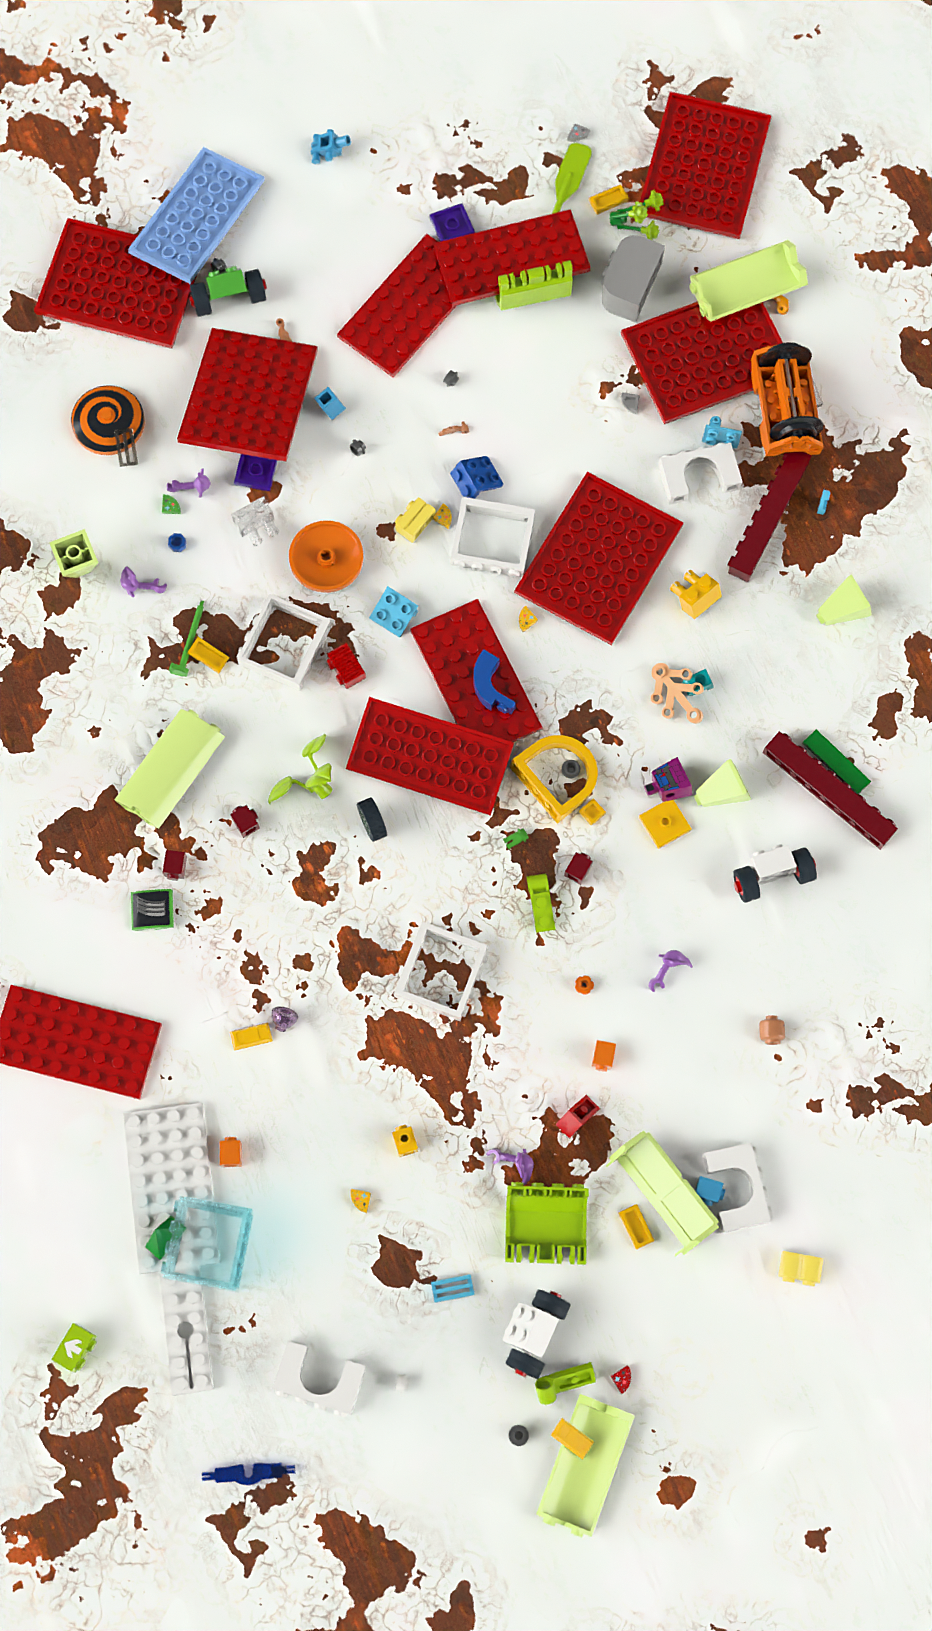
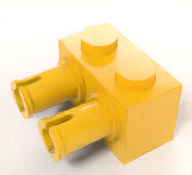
M689 570L690 574L686 572L684 580L688 581L692 586L687 589L680 582L675 581L676 585L672 584L670 590L679 597L682 610L693 619H696L720 599L722 595L719 583L708 574L700 577L693 570Z

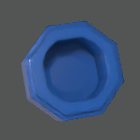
M174 533L168 538V546L173 552H181L186 548L187 541L182 534Z

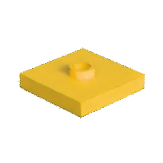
M674 800L662 802L639 815L641 822L658 849L692 830Z

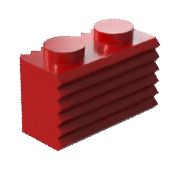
M347 643L327 653L328 660H326V663L330 670L334 669L337 675L335 677L340 686L344 684L345 688L348 689L366 678L365 671Z

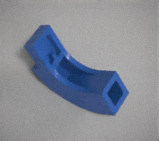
M483 649L474 667L473 682L476 695L480 702L490 711L496 705L499 711L512 714L516 703L497 692L491 683V677L498 668L500 659Z

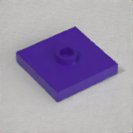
M463 203L429 214L439 241L475 233Z
M241 454L234 485L270 492L278 460Z

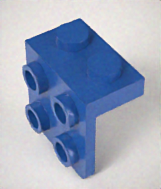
M487 456L460 460L450 472L463 497L476 499L482 491L497 489L503 486V481Z

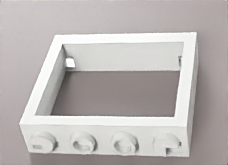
M462 497L450 565L459 566L460 569L464 567L472 568V570L477 572L489 571L494 575L507 574L512 578L514 576L523 577L535 509ZM471 512L527 522L520 563L514 564L458 554L465 513Z
M269 594L268 598L261 604L260 609L262 610L260 614L254 617L252 623L254 626L251 631L246 633L244 639L246 642L243 648L240 647L238 649L239 652L236 657L239 665L300 691L332 627L331 620ZM273 608L319 626L294 679L248 659Z
M422 921L394 991V997L460 1021L462 1016L466 1017L468 1012V999H473L476 988L473 987L474 983L481 978L483 972L480 969L482 962H487L490 953L487 952L488 945ZM428 932L479 950L457 1010L405 991Z

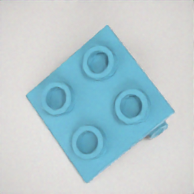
M713 416L710 419V424L705 426L702 442L708 445H716L722 442L725 444L731 443L733 448H738L742 431L720 427V417Z
M387 586L369 618L400 638L411 618L415 617L418 613V605Z

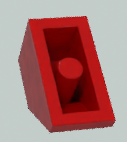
M585 1095L555 1125L570 1139L600 1108Z

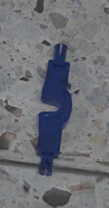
M254 1463L252 1476L247 1477L244 1465L239 1464L215 1468L214 1472H202V1476L210 1475V1477H202V1481L215 1480V1483L237 1482L241 1485H254L263 1479L282 1478L283 1474H296V1470H287L295 1469L296 1467L295 1464L282 1466V1463Z

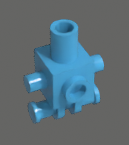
M328 129L327 133L321 135L314 134V141L311 143L312 163L320 164V156L325 157L328 162H331L334 157L341 156L342 148L351 145L349 135L339 137L332 129Z

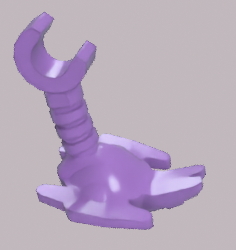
M201 468L194 482L183 483L172 480V484L167 483V491L178 492L184 489L195 488L199 492V498H202V493L209 489L211 483L209 478L204 475V468Z
M128 566L121 573V586L131 597H135L133 592L138 588L164 593L167 587L166 583L162 586L158 585L159 578H156L153 582H138L136 575Z
M670 950L665 955L659 954L664 964L660 971H658L656 978H652L649 981V989L655 992L654 985L656 983H659L663 989L665 987L663 979L669 967L688 965L692 968L690 960L677 950Z
M497 1148L487 1152V1156L492 1153L496 1155L497 1158L493 1164H497L501 1160L515 1163L520 1177L523 1178L522 1183L524 1185L530 1180L534 1163L532 1158L527 1155L526 1149H523V1153L517 1152V1156L502 1153Z

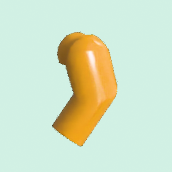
M779 295L771 298L777 302L779 314L784 315L788 312L789 302L786 297Z

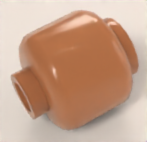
M776 1015L766 1016V1019L759 1023L760 1039L765 1041L766 1045L781 1044V1041L785 1039L784 1021L778 1019Z

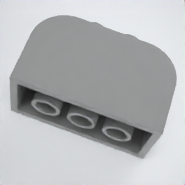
M632 235L624 238L619 243L616 252L612 251L609 258L610 264L603 271L602 276L604 277L601 283L603 285L601 301L608 312L636 323L662 265L665 245L642 236Z

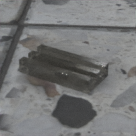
M133 428L114 430L119 466L138 465ZM126 433L130 434L134 462H130ZM119 434L123 436L126 463H123Z

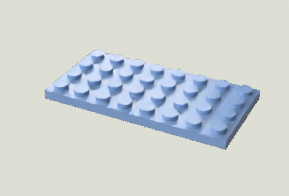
M203 147L129 247V254L191 284L263 184L264 176Z

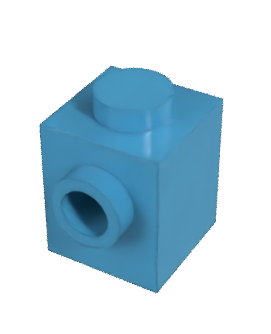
M329 387L314 398L331 420L346 409Z
M700 1176L695 1192L705 1205L713 1206L719 1200H723L726 1189H723L724 1183Z

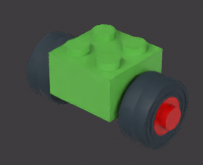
M237 266L225 268L226 272L222 273L218 270L208 272L209 276H205L209 295L204 282L191 284L192 296H189L191 306L195 307L198 317L212 314L210 301L233 294L248 292L252 304L266 301L265 290L267 286L265 279L261 277L259 269L244 272L245 281L242 269H237Z

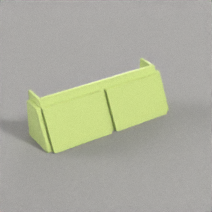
M643 1130L609 1157L611 1161L606 1167L618 1160L682 1243L684 1248L677 1252L675 1256L681 1252L685 1255L719 1228L717 1225L719 1221L688 1181L682 1179L681 1172L650 1132L646 1133Z

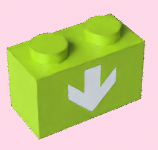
M72 1323L51 1360L71 1372L80 1371L86 1362L84 1359L88 1351L91 1352L97 1343L95 1341L97 1336Z

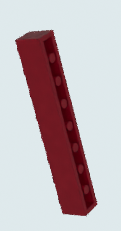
M806 452L784 453L782 458L784 460L783 465H778L774 475H777L775 480L771 479L767 486V490H769L767 496L763 494L759 505H761L759 511L755 510L752 515V525H747L743 533L745 536L744 540H740L735 550L738 551L736 556H731L727 564L730 567L728 574L747 583L749 582L810 463L812 455Z
M779 731L765 746L762 752L878 849L881 850L898 830L894 821L882 816L878 808L870 806L862 795L854 793L846 782H841L837 779L833 771L826 770L817 758L809 756L807 751L802 746H797L792 742L791 737L786 733Z

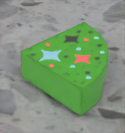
M163 494L162 513L181 514L177 500L170 495Z

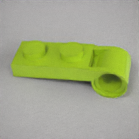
M546 873L527 876L536 933L556 930Z
M589 1362L537 1379L535 1387L539 1402L543 1405L552 1404L557 1398V1393L595 1383L596 1379L592 1363Z

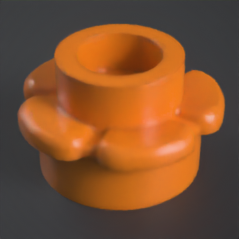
M580 976L575 981L576 991L584 995L589 994L590 990L594 988V982L591 981L589 976Z

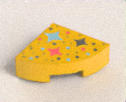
M443 503L433 517V520L449 529L452 521L450 509Z
M527 606L521 610L519 615L520 629L524 632L538 621Z
M351 1189V1199L354 1205L360 1211L367 1213L371 1193Z

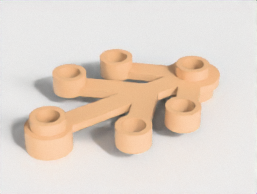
M658 663L652 668V677L656 680L655 691L651 695V701L655 704L663 702L661 694L663 683H665L668 691L666 706L662 710V715L667 719L674 716L673 706L674 699L676 698L686 710L687 719L694 724L700 723L703 719L702 711L698 708H693L682 692H693L696 695H700L704 691L703 685L700 683H694L693 685L674 683L670 677H681L684 680H690L693 675L692 671L687 668L673 670L664 663ZM663 669V674L658 675V670ZM688 671L689 676L685 678L683 674ZM699 685L700 690L695 692V687ZM659 695V701L655 702V696ZM670 709L671 714L666 716L665 712ZM693 712L697 713L695 718H691Z

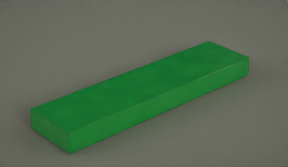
M817 729L803 741L802 744L829 770L833 771L842 782H846L854 793L860 794L871 783Z

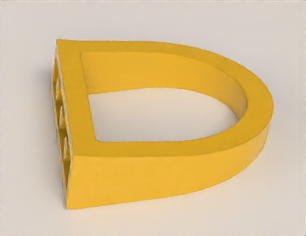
M552 735L538 740L514 757L509 765V768L557 824L588 799L598 777L596 760L591 751L580 741L564 735ZM552 748H562L575 753L582 760L587 773L585 787L563 805L555 799L526 765L541 752Z

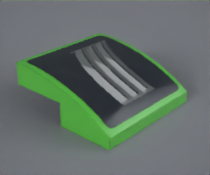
M156 889L131 892L132 930L174 928L173 890Z

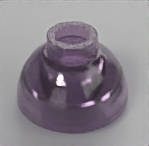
M278 1006L272 1009L271 1017L277 1031L286 1032L287 1028L292 1027L298 1020V1014L290 1008Z

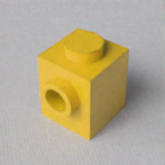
M407 1125L396 1127V1131L392 1132L399 1158L418 1152L412 1127H407Z

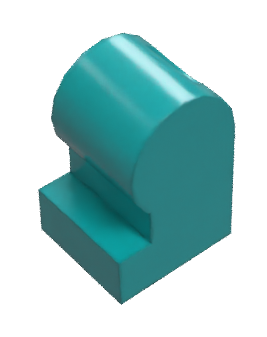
M706 669L693 674L690 680L682 681V684L693 685L694 683H700L703 685L704 690L707 691L714 688ZM699 685L695 687V692L700 690ZM687 692L688 696L696 695L693 692Z

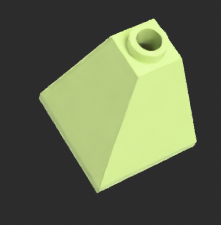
M85 529L49 542L63 577L78 578L91 573L98 564Z
M850 575L818 609L819 613L816 616L821 624L825 623L827 626L871 616V606L853 576Z
M731 759L727 760L696 790V795H694L698 806L702 805L703 807L751 800L741 776Z

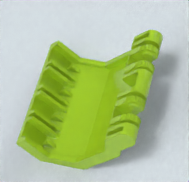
M571 261L562 262V266L560 263H557L554 270H551L549 265L544 266V269L543 267L526 270V273L525 271H520V277L515 278L513 273H510L509 276L507 274L499 276L500 295L495 296L498 307L502 311L571 296L573 283Z
M512 1182L511 1186H507L505 1262L514 1263V1246H517L516 1263H521V1246L530 1247L529 1263H534L535 1247H537L536 1263L554 1264L555 1247H557V1264H561L563 1261L562 1248H570L569 1262L570 1264H575V1248H577V1265H586V1220L589 1188H584L583 1184H572V1188L564 1187V1184H552V1187H544L543 1183H532V1186H524V1183Z

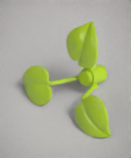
M326 734L310 741L302 751L303 757L308 756L315 769V773L305 784L292 779L291 776L280 780L270 792L269 804L286 794L292 784H297L311 793L315 792L321 799L330 795L333 789L327 782H331L332 766L327 763L318 768L313 760V753L319 751L323 746Z

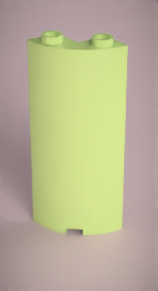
M789 240L692 275L690 276L691 283L689 284L692 294H695L699 303L701 315L703 317L706 316L711 322L808 285L806 268L798 263L796 246Z
M180 709L115 798V801L124 809L137 814L148 825L158 829L225 738L220 733L221 729L213 723L209 725L191 709L189 711Z
M582 1394L579 1395L570 1424L594 1441L583 1460L563 1444L561 1445L536 1514L544 1518V1523L555 1526L556 1523L572 1529L571 1534L581 1538L583 1534L592 1537L634 1415Z

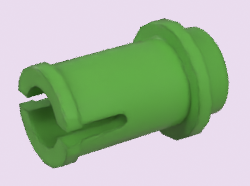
M518 828L517 832L503 838L504 843L513 840L506 845L508 849L522 841L526 842V839L529 837L524 828Z

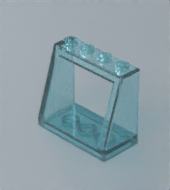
M180 1196L179 1200H176L173 1212H176L175 1221L171 1220L170 1223L171 1241H167L165 1253H168L167 1261H163L161 1267V1274H164L163 1278L238 1293L254 1216L253 1209ZM188 1207L242 1218L229 1283L175 1272Z

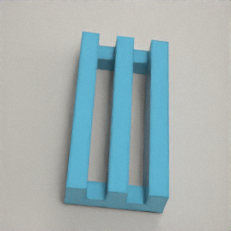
M471 1274L431 1282L435 1303L474 1295ZM468 1280L467 1284L436 1290L438 1285ZM469 1288V1292L439 1298L437 1296L439 1293Z

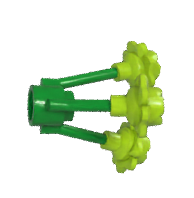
M653 190L651 191L650 199L645 200V202L639 203L636 201L633 206L610 212L611 226H617V229L640 231L642 234H646L647 239H656L660 231L659 226L655 224L654 220L647 227L624 225V223L627 222V217H634L636 223L642 224L643 220L647 217L646 207L652 206L656 211H659L660 206L663 205L661 193H656Z

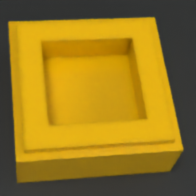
M593 798L579 810V813L592 826L606 814V811Z

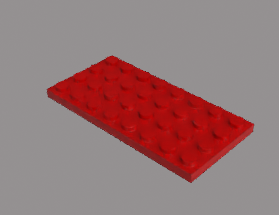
M571 209L433 243L452 306L500 295L498 278L505 274L509 276L510 273H513L515 278L520 277V271H525L526 273V270L543 267L544 269V266L549 265L551 270H554L557 263H560L562 266V262L571 261L572 276L591 272V266Z
M427 233L337 333V338L392 378L395 377L456 307L451 304L433 247V243L438 241Z
M478 599L410 628V632L457 725L510 742H516L542 730L543 727ZM483 649L500 659L499 666L491 677V683L497 692L516 703L512 714L499 711L496 705L490 711L480 702L476 695L473 682L474 667Z
M369 697L345 769L491 816L514 742Z
M10 985L0 1017V1064L140 1100L162 1023Z

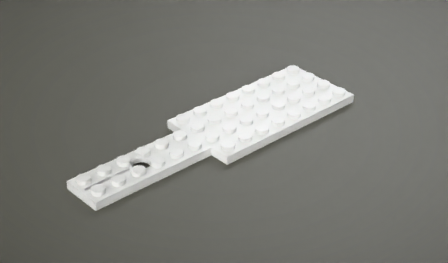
M203 1103L123 1113L139 1274L159 1272L171 1393L172 1396L213 1390L200 1266L220 1263ZM172 1215L187 1229L165 1256L159 1260L145 1246L155 1229ZM183 1322H189L194 1327V1332L189 1338H182L178 1333V1328Z

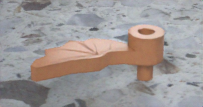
M278 318L276 320L277 326L280 327L278 336H280L281 340L292 341L289 333L284 329V320Z
M462 421V426H449L440 431L439 436L457 431L467 434L469 433L468 425H465V421Z

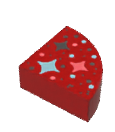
M628 1365L610 1376L621 1394L628 1389L631 1382V1371Z

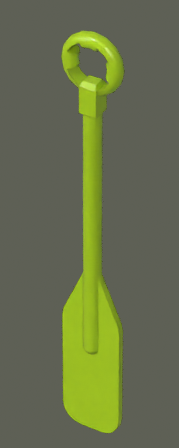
M572 143L568 146L555 179L557 201L552 214L560 212L563 203L578 190L592 154L589 146L579 143Z

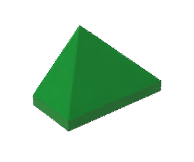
M171 1215L155 1229L145 1248L161 1260L187 1228Z

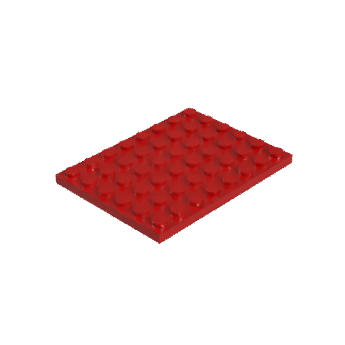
M670 91L640 199L642 203L650 199L651 191L654 190L656 193H661L663 205L660 206L659 211H656L652 206L646 207L647 218L740 239L772 115Z
M67 217L34 312L38 315L172 349L189 301V296H191L190 285L195 284L197 276L189 284L129 254L128 249L138 235Z
M697 301L621 330L625 344L664 425L754 391L751 362L754 351L766 346L783 343L763 302L710 322L706 316L703 317L701 315L700 306Z
M212 328L178 433L177 442L287 462L317 356L318 346Z
M587 471L515 588L514 593L612 646L683 527L684 522Z

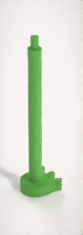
M200 601V605L197 606L180 664L171 663L169 668L170 674L182 677L188 675L189 669L186 668L189 654L187 652L193 645L204 609V601Z

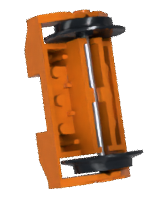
M787 342L766 346L754 351L751 357L752 384L754 394H759L763 420L759 429L766 456H776L785 452H806L810 455H819L823 449L821 431L824 424L818 417L810 368L812 352L809 348L797 343Z

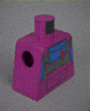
M678 757L651 772L653 782L644 785L647 796L658 793L663 802L693 795L692 785Z

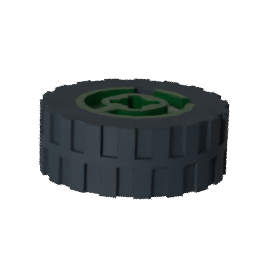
M370 797L357 802L356 805L360 818L372 842L386 837L387 830L373 798Z

